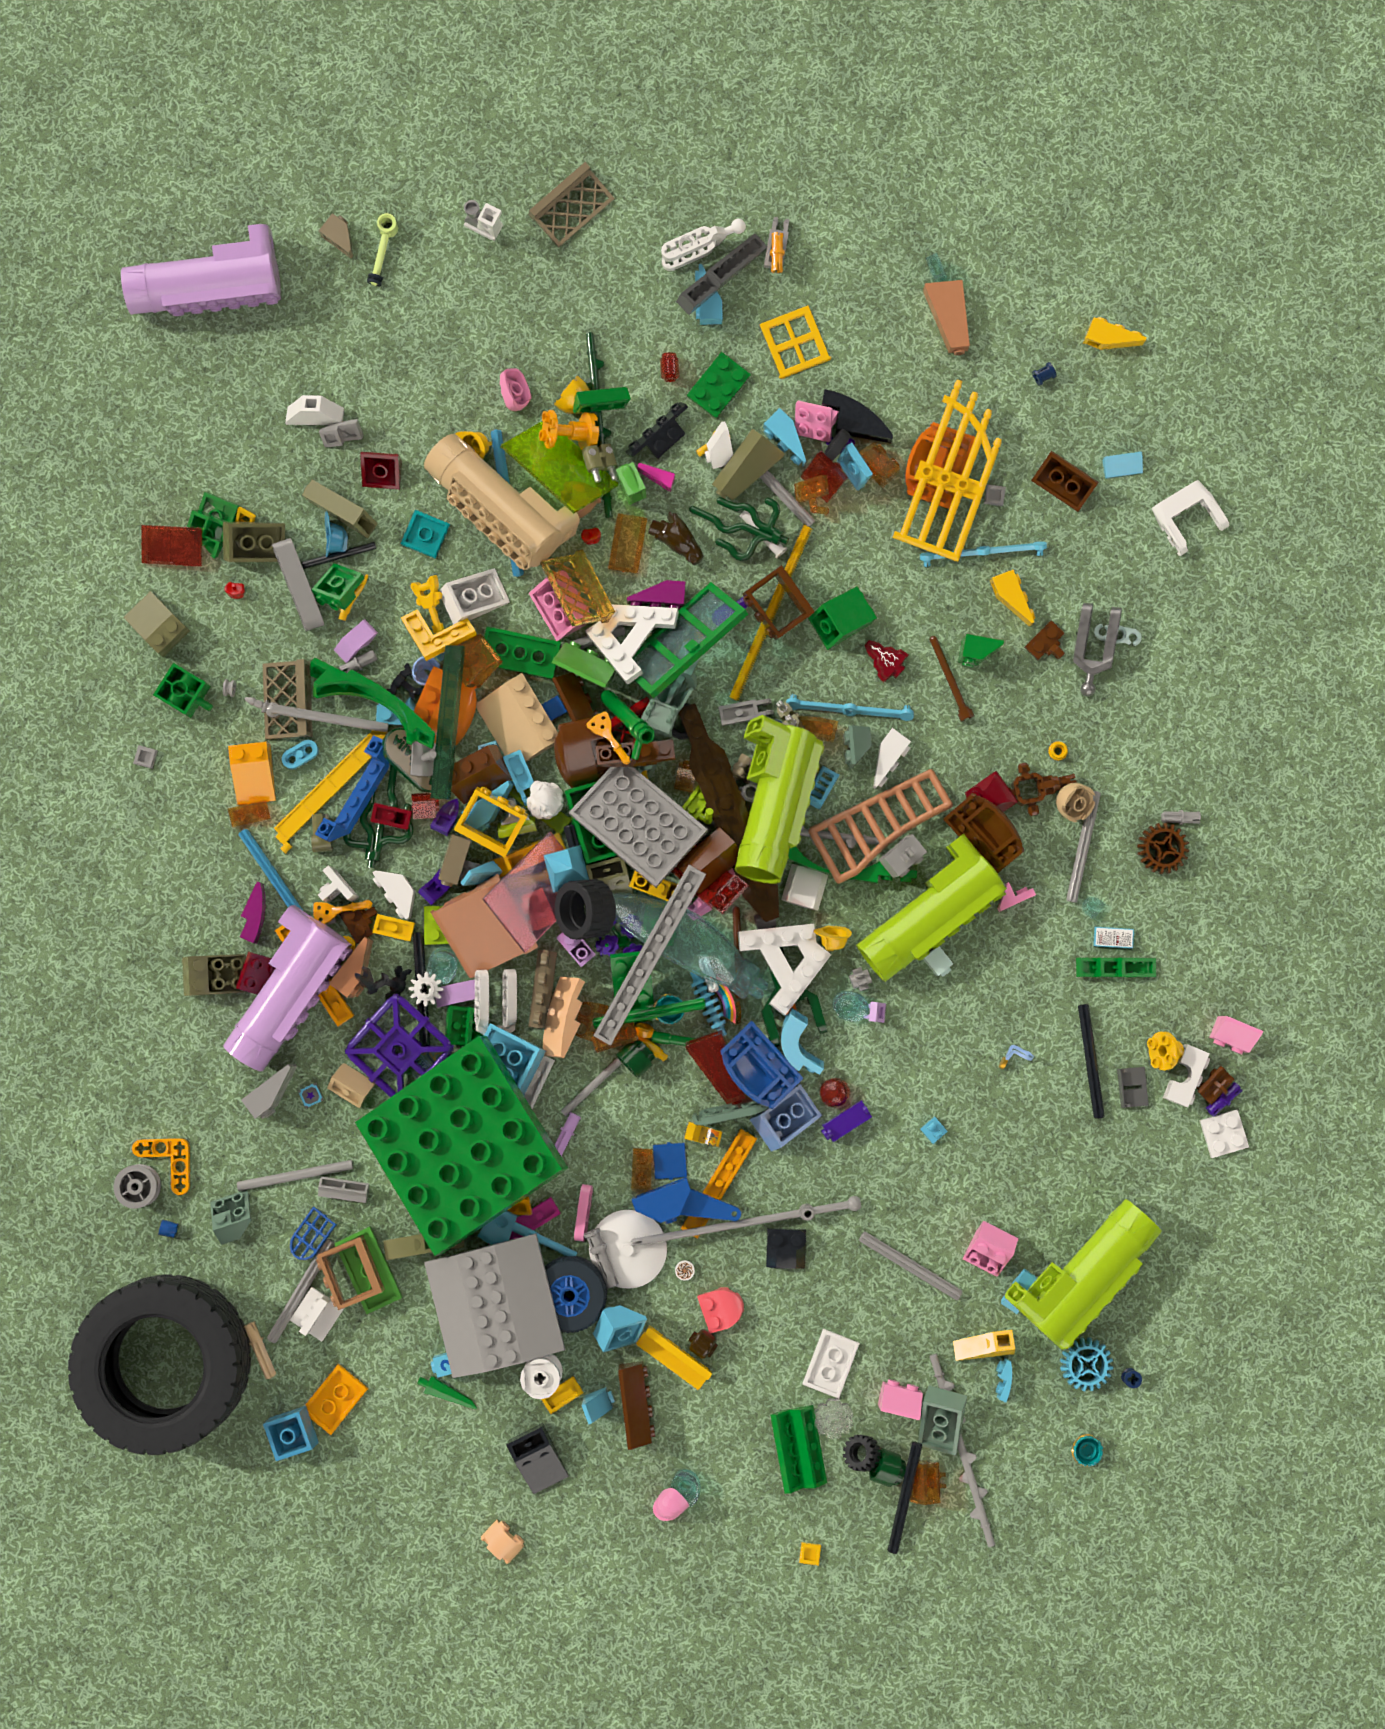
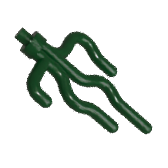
M722 497L717 498V504L733 511L749 512L756 527L742 522L732 526H725L717 516L695 506L689 507V511L692 514L712 522L722 533L731 534L744 530L756 536L751 541L748 550L743 554L739 553L729 542L720 538L715 540L717 546L726 549L738 561L750 559L761 541H769L777 546L780 543L787 545L789 541L788 537L783 536L784 531L775 528L781 510L778 502L772 498L767 497L764 501L766 505L773 508L768 524L760 520L758 512L752 505L748 503L736 504Z
M391 765L387 796L390 806L397 808L398 799L395 795L397 770ZM375 792L360 816V823L367 832V842L352 840L351 833L343 836L347 846L366 849L364 860H368L367 868L375 869L376 862H380L381 849L385 844H404L413 835L411 820L409 828L403 836L383 837L384 825L377 823L375 834L373 827L367 821V815L374 805ZM406 803L404 809L411 811V804Z

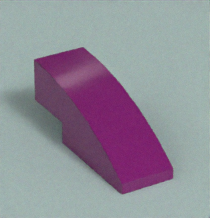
M256 882L241 914V917L247 919V922L240 934V938L257 944L265 919L266 898L264 884L261 882Z

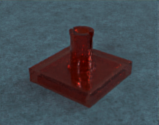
M822 451L814 457L801 475V478L826 503L834 497L848 477L841 471V465L838 462H832Z

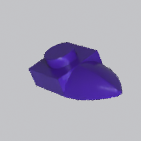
M453 799L441 807L432 821L430 829L445 836L449 835L456 823L459 811L458 799Z

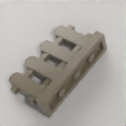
M538 950L529 1027L545 1028L546 1017L552 999L557 952Z

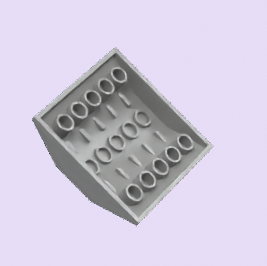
M537 1234L424 1262L453 1378L484 1373L566 1350Z

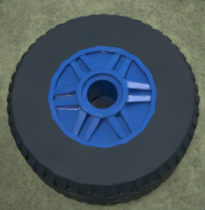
M562 1256L552 1260L545 1266L560 1329L562 1333L583 1331L599 1319L606 1305L608 1292L602 1273L590 1260L588 1261L583 1257ZM565 1291H573L575 1297L568 1298Z

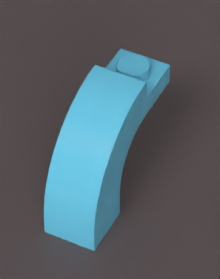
M791 1008L782 1025L781 1046L788 1062L798 1071L804 1065L809 1072H816L820 1075L824 1069V1061L807 1052L799 1042L800 1035L808 1025V1017Z

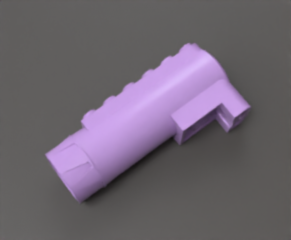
M266 224L248 225L250 241L213 245V256L122 267V290L129 313L133 315L149 312L157 313L167 310L173 316H183L185 312L200 314L203 313V310L208 309L212 312L221 311V308L224 307L239 309L240 305L256 307L259 306V303L264 302L268 305L277 304L278 300H281V285L272 230Z
M295 905L289 906L278 921V923L289 929L290 933L269 962L276 969L243 1017L235 1025V1029L223 1045L226 1051L233 1057L257 1071H264L275 1053L279 1051L282 1043L293 1039L298 1032L296 1027L300 1023H304L309 1016L307 1011L311 1007H315L320 1000L318 995L329 987V979L342 967L340 965L342 960L348 959L353 952L351 949L352 944L344 937Z

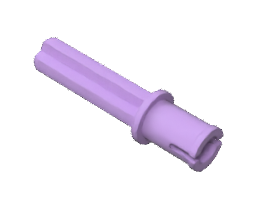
M572 1112L569 1113L570 1115L564 1126L560 1128L562 1131L555 1143V1147L561 1156L571 1136H574L573 1132L581 1119L580 1116Z

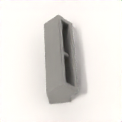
M321 1176L318 1196L366 1203L369 1194V1183Z

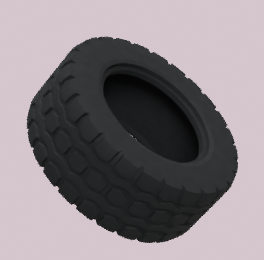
M172 1274L150 1276L132 1282L110 1293L90 1310L89 1315L85 1316L78 1328L79 1332L75 1334L72 1341V1353L69 1354L68 1370L70 1371L68 1379L70 1390L74 1393L72 1395L77 1409L82 1412L80 1415L89 1427L92 1426L94 1428L93 1431L105 1441L109 1440V1444L122 1450L127 1449L131 1453L164 1455L166 1452H178L198 1443L230 1416L231 1412L234 1411L240 1402L248 1383V1374L251 1369V1357H249L251 1347L249 1345V1338L246 1337L245 1325L242 1319H239L237 1316L239 1313L231 1302H227L226 1297L215 1288L212 1290L211 1286L197 1279L193 1280L187 1276H173ZM150 1317L172 1320L186 1328L197 1341L203 1357V1377L196 1395L188 1404L167 1409L153 1407L136 1398L124 1383L119 1367L120 1348L125 1335L138 1320Z

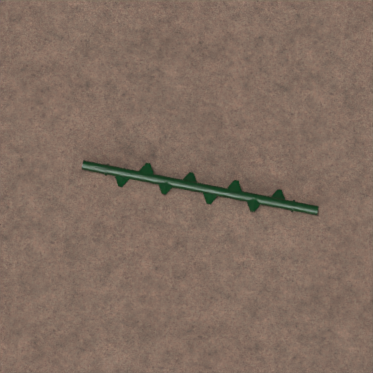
M593 332L586 333L590 378L584 382L588 388L599 390L597 370L604 366V362L596 359L597 351L595 350ZM602 411L591 412L598 419V421H595V425L599 426L597 447L605 444V439L612 434L611 430L603 427ZM600 470L601 482L595 483V488L603 491L602 500H604L605 518H612L609 471L602 472Z

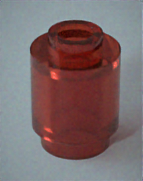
M673 352L663 353L660 359L661 378L665 382H675L680 377L679 358Z

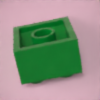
M966 634L961 641L958 663H962L963 667L973 668V666L979 665L999 651L1004 644V640Z

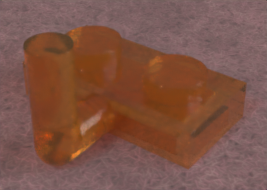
M820 475L794 484L798 503L809 501L811 513L824 515L829 513L828 507L817 506L816 499L829 494L827 475Z

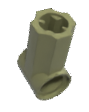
M329 814L312 815L313 835L311 836V846L313 852L333 851L331 841L328 842L315 835L323 819L329 820Z

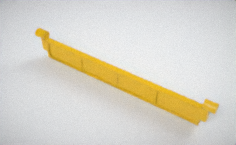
M372 730L274 827L278 832L275 837L283 844L280 849L285 854L292 848L288 841L312 818V815L316 814L372 758L364 750L373 735L383 740L387 733Z

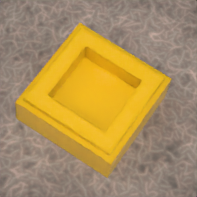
M801 1542L799 1563L819 1566L821 1544Z

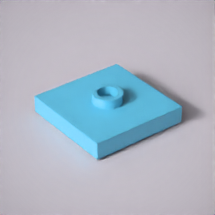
M853 443L848 444L837 459V462L855 489L860 490L865 486L873 473Z

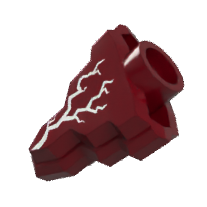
M871 640L864 645L868 656L874 660L873 667L878 672L877 677L883 683L891 676L896 679L906 668L903 662L909 654L902 649L896 650L891 646L884 647L879 642Z

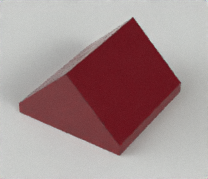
M360 453L362 487L400 490L402 460L399 454Z

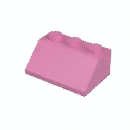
M565 570L548 575L529 592L530 597L556 641L584 627L593 619Z

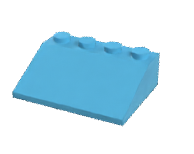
M490 1023L484 1036L488 1037L522 1094L525 1095L546 1050Z

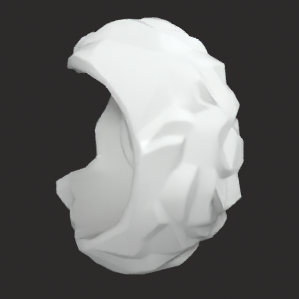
M538 780L533 782L530 787V797L527 798L528 810L537 819H551L562 810L564 805L563 792L555 783L540 782Z

